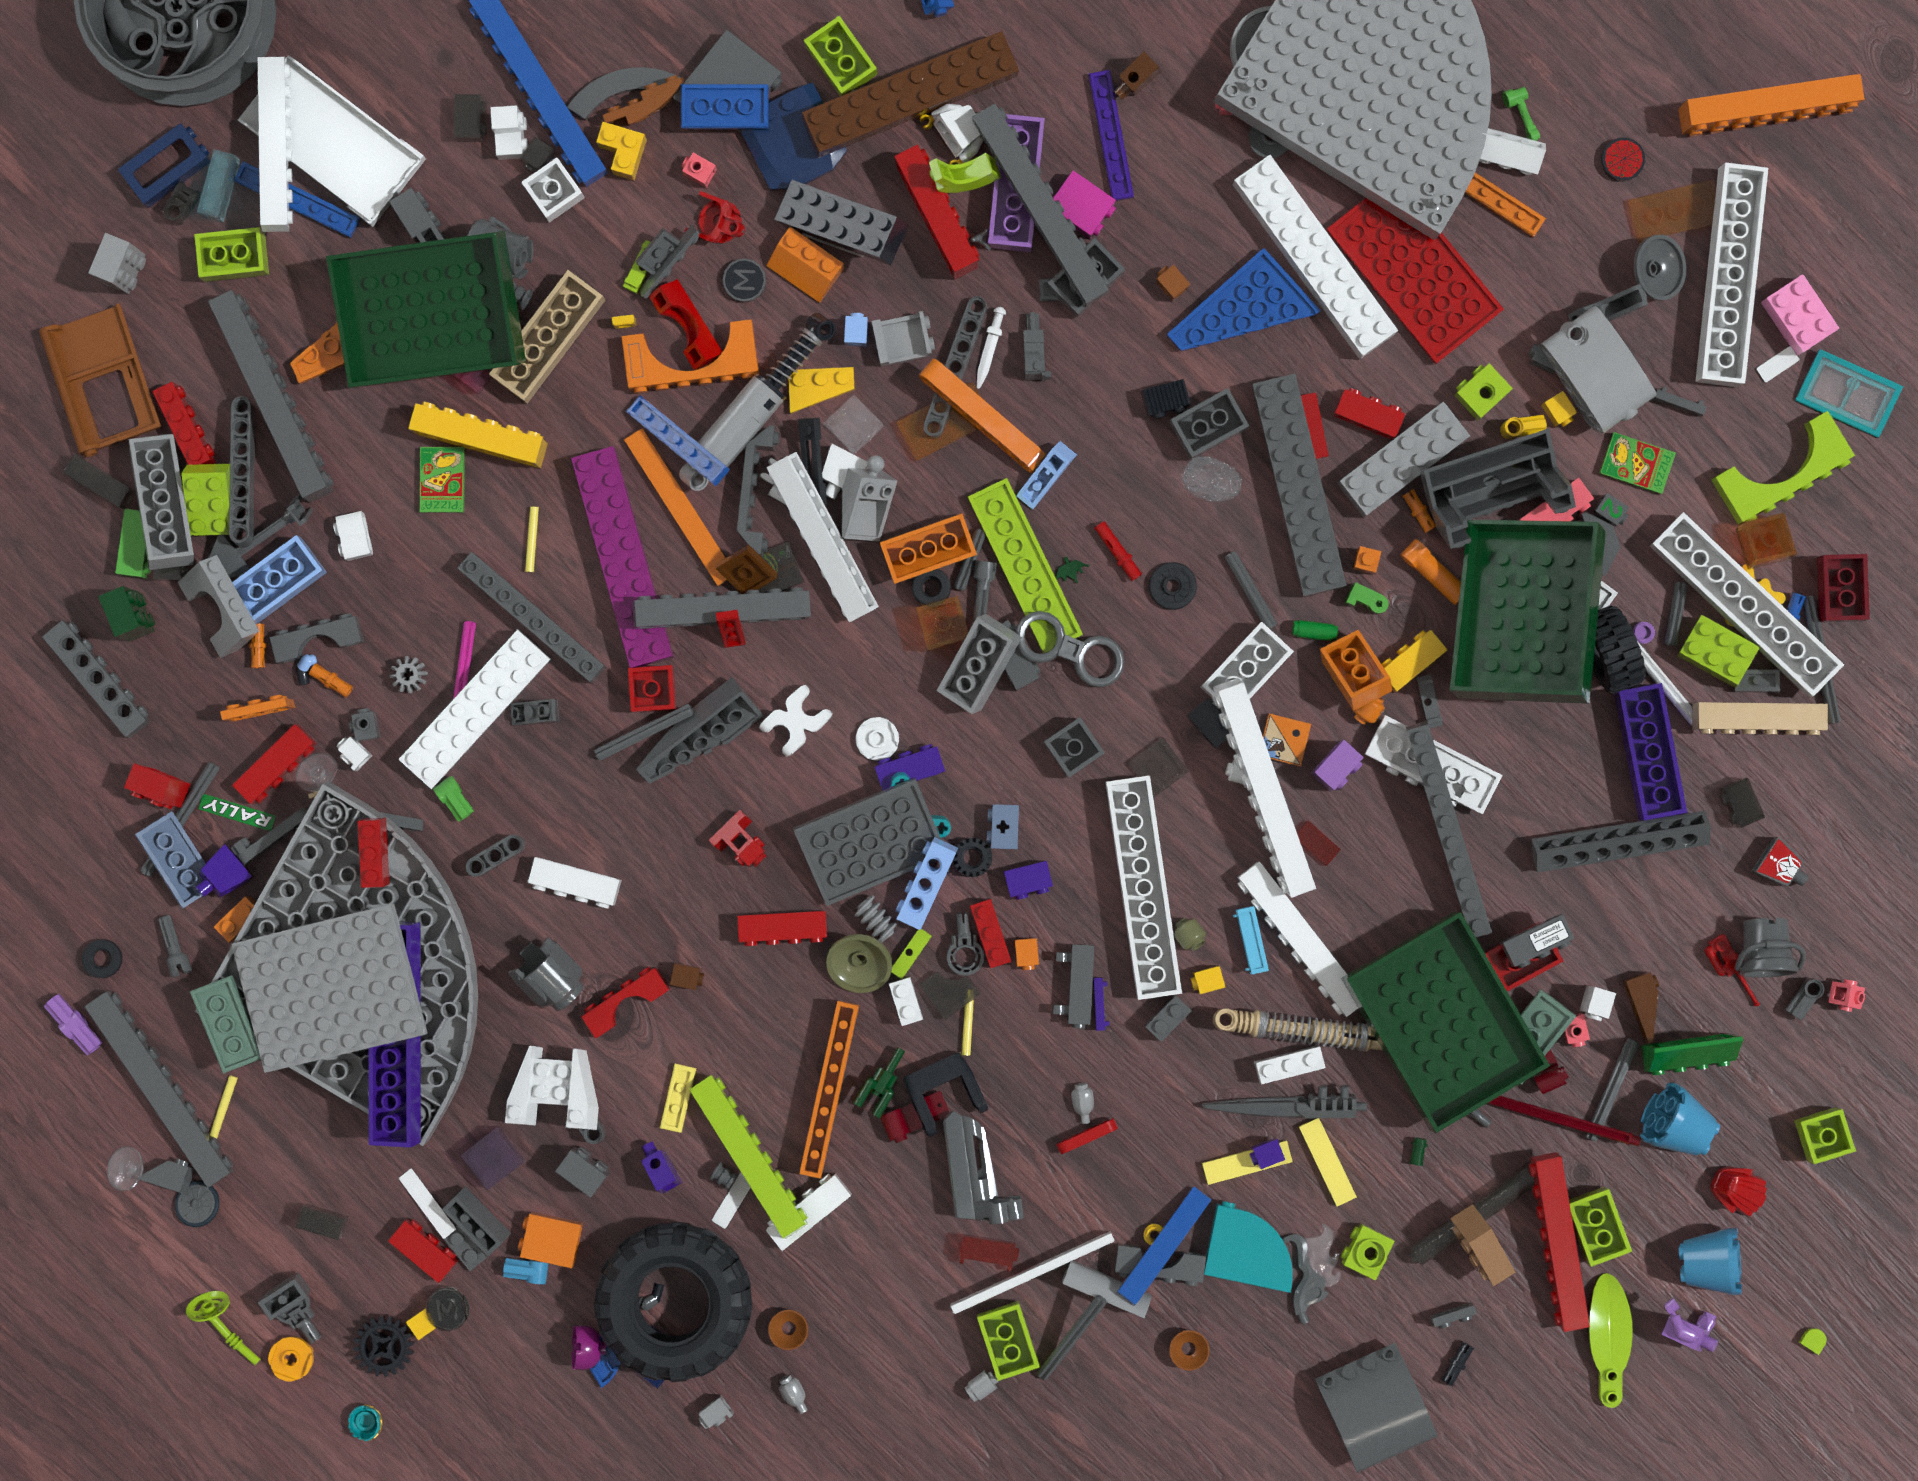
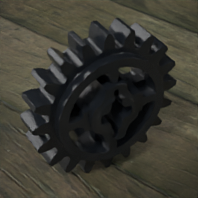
M381 1315L378 1322L373 1317L371 1318V1325L365 1322L363 1324L365 1330L359 1329L357 1331L361 1337L354 1339V1342L358 1343L359 1346L353 1348V1351L360 1352L355 1357L356 1360L363 1359L360 1367L369 1366L367 1373L375 1369L376 1377L380 1375L381 1371H383L385 1377H388L390 1370L396 1375L398 1373L397 1367L404 1370L406 1367L403 1362H411L410 1357L407 1355L415 1353L414 1350L409 1348L415 1344V1341H409L408 1338L413 1335V1332H405L408 1325L400 1327L401 1319L393 1323L392 1315L387 1321H385L384 1315ZM388 1329L393 1333L391 1335L379 1334L377 1330ZM369 1336L372 1338L373 1350L371 1351V1353H369L367 1346ZM398 1339L401 1343V1352L399 1356L396 1353L395 1343ZM391 1340L386 1349L378 1352L383 1343ZM378 1357H385L387 1359H390L392 1362L381 1363L376 1361L375 1359Z

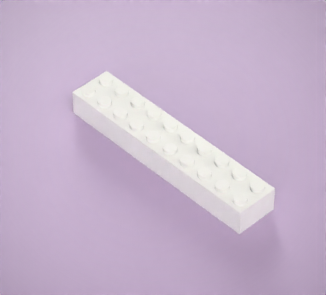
M1271 155L1234 180V188L1359 359H1362L1397 333L1398 329Z
M1724 163L1718 168L1695 380L1698 383L1740 387L1746 381L1768 168Z
M1684 512L1650 545L1666 563L1746 639L1759 646V651L1807 697H1813L1844 666L1832 652Z
M1236 678L1214 686L1215 693L1211 695L1215 706L1221 709L1222 713L1219 714L1222 726L1228 729L1229 734L1226 735L1229 746L1236 751L1233 757L1236 766L1243 771L1244 775L1240 777L1244 788L1250 791L1251 795L1248 796L1251 808H1254L1255 812L1257 811L1258 816H1255V820L1259 829L1265 833L1262 839L1266 849L1272 853V856L1269 857L1271 865L1279 873V877H1277L1278 885L1291 898L1316 889L1314 880L1244 682Z
M1150 776L1105 782L1137 999L1182 994Z

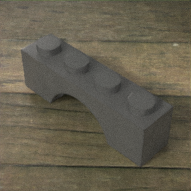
M349 613L339 616V620L331 622L330 619L318 621V625L313 627L306 624L296 627L297 631L288 632V630H281L275 632L276 636L270 637L276 663L283 664L301 659L306 644L319 636L331 637L342 648L365 643L359 617L352 616Z
M1117 1243L1114 1270L1119 1273V1276L1128 1277L1143 1255L1139 1246ZM1183 1251L1174 1263L1164 1266L1156 1277L1163 1278L1162 1281L1167 1283L1183 1280L1186 1285L1197 1286L1198 1282L1203 1283L1206 1256L1205 1254Z

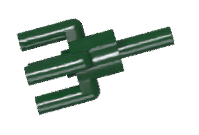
M897 1047L886 1068L878 1067L873 1077L866 1078L853 1100L855 1105L861 1107L869 1092L879 1097L880 1099L872 1111V1114L879 1119L893 1097L894 1092L891 1088L898 1078L893 1075V1072L905 1053L903 1049Z

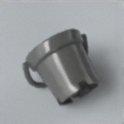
M490 217L489 220L483 218L477 220L472 225L467 236L505 231L512 277L516 279L524 278L529 271L524 269L526 262L532 263L534 249L532 240H529L528 236L512 232L509 227L494 217Z
M1769 918L1751 919L1743 922V951L1740 953L1735 964V970L1739 971L1741 976L1779 977L1796 974L1798 970H1802L1806 959V952L1802 946L1791 942L1788 919L1776 918V923L1774 920H1769ZM1792 948L1800 952L1798 964L1797 960L1793 959Z

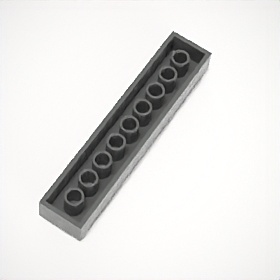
M230 290L209 300L210 307L302 498L311 503L334 492L332 488L334 481L331 475L326 473L322 467L325 465V462L320 453L317 454L313 448L316 444L311 434H308L304 429L306 426L305 420L301 414L299 415L295 411L297 404L293 396L289 395L285 390L288 385L284 377L280 376L276 371L278 364L275 358L270 356L266 350L269 346L263 336L261 337L257 331L260 327L255 317L248 313L250 306L246 298Z
M1294 373L1252 384L1253 393L1303 598L1345 588L1347 585L1296 375Z

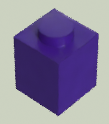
M1277 1138L1252 1146L1253 1152L1249 1154L1253 1165H1258L1260 1169L1285 1160Z

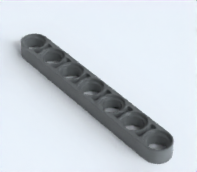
M979 296L972 297L968 301L945 367L948 369L953 362H959L962 365L959 372L953 373L961 381L987 313L986 301ZM981 302L984 305L982 311L978 313L972 311V304ZM967 322L975 323V331L971 333L964 330L965 324ZM960 342H966L969 345V349L964 353L957 350V345ZM937 393L934 394L923 426L925 434L933 439L939 438L943 434L952 410V406ZM944 402L947 405L946 411L944 413L936 412V404ZM935 422L939 424L940 429L937 433H930L928 431L930 423Z

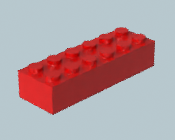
M917 144L894 156L895 166L954 280L977 269L978 261H980L979 253L974 245L970 246V236L965 226L960 227V217L954 206L950 208L948 193L937 190L936 184L930 175V159L925 149L920 150Z

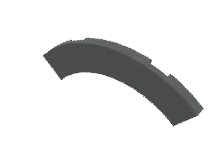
M646 67L617 70L601 76L588 84L573 98L567 108L584 120H587L590 114L608 98L625 92L645 90L644 86L657 82V85L666 83V78L675 74Z

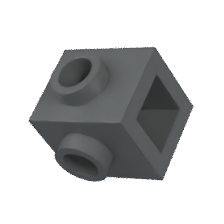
M370 708L359 709L357 714L351 715L352 720H349V727L351 733L355 735V741L360 742L381 738L377 712H370Z

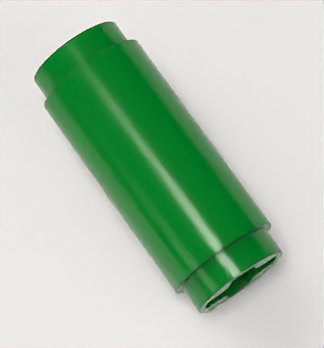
M1294 620L1293 636L1325 641H1336L1338 626L1334 624L1305 620Z

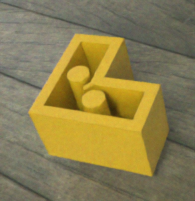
M602 122L596 143L599 148L616 153L611 167L613 174L635 180L647 141L645 134Z

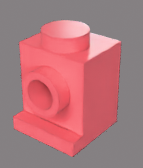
M1583 1013L1575 1014V1019L1563 1032L1565 1044L1579 1047L1586 1045V1040H1590L1585 1014ZM1575 1027L1580 1029L1579 1035H1574L1573 1029Z

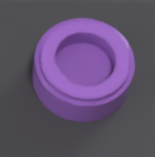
M1648 622L1637 623L1632 629L1640 644L1649 643L1655 636V629Z

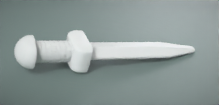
M996 307L994 309L995 315L992 326H989L986 331L988 336L977 373L978 389L982 386L989 372L998 337L1002 334L1000 326L1003 315H1006L1003 307Z

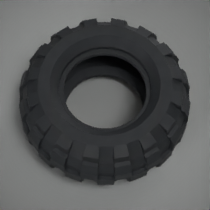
M658 1223L630 1235L608 1257L600 1271L595 1286L594 1313L599 1325V1333L605 1345L612 1350L617 1357L616 1359L626 1368L629 1367L640 1373L642 1377L655 1381L683 1382L698 1376L702 1377L714 1371L724 1361L728 1360L738 1348L751 1318L753 1303L751 1283L748 1272L745 1270L739 1255L731 1245L729 1246L719 1238V1235L707 1228L704 1229L691 1225V1223ZM664 1267H680L692 1272L701 1280L709 1297V1312L706 1320L700 1327L688 1334L672 1336L658 1332L647 1323L639 1307V1291L645 1277L651 1272Z

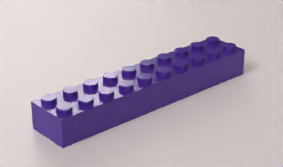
M399 921L421 1006V922ZM421 1036L369 1048V1145L413 1147L421 1143Z

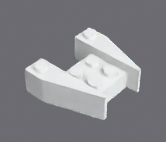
M529 1046L507 1099L505 1123L536 1125L538 1104L567 1105V1128L597 1130L599 1107L587 1051L573 1049L572 1061L542 1059V1047Z

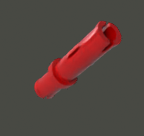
M1105 521L1097 525L1094 530H1096L1118 561L1116 563L1118 567L1121 566L1131 582L1139 578L1142 572L1132 560L1133 556L1131 553L1128 554Z

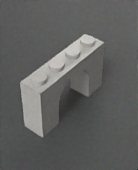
M217 555L198 562L178 582L188 601L207 593L216 601L221 612L222 625L220 630L210 638V641L220 658L238 651L259 632Z

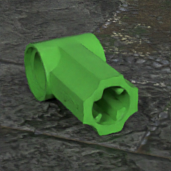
M452 776L433 788L443 804L447 805L458 822L474 812L472 806L461 793V787Z

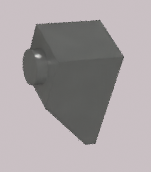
M176 1159V1162L166 1161L142 1174L139 1180L187 1194L195 1169L188 1167L190 1162Z

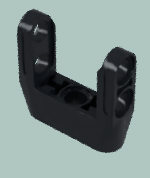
M961 1052L903 1078L910 1100L928 1137L937 1134L935 1129L936 1123L922 1093L959 1076L973 1107L980 1114L989 1110L973 1072Z

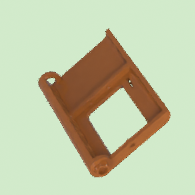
M120 303L112 308L62 326L58 324L50 325L39 330L80 455H84L85 458L97 455V451L161 428ZM121 370L139 424L135 428L101 439L83 384Z

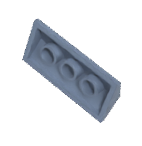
M172 811L134 834L182 909L201 897L195 887L204 881L199 874L206 863Z

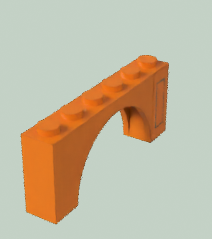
M752 319L730 322L729 340L722 354L710 365L694 371L674 370L660 363L651 354L644 334L622 336L628 388L630 391H634L635 394L645 393L650 388H656V391L668 390V386L677 385V388L690 387V383L699 382V385L712 384V380L719 379L720 382H731L734 377H742L743 380L752 379L756 373L759 374Z

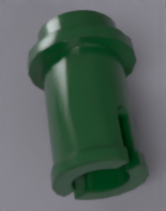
M1414 1137L1413 1141H1411L1413 1146L1409 1164L1423 1166L1425 1148L1428 1147V1144H1426L1427 1139Z

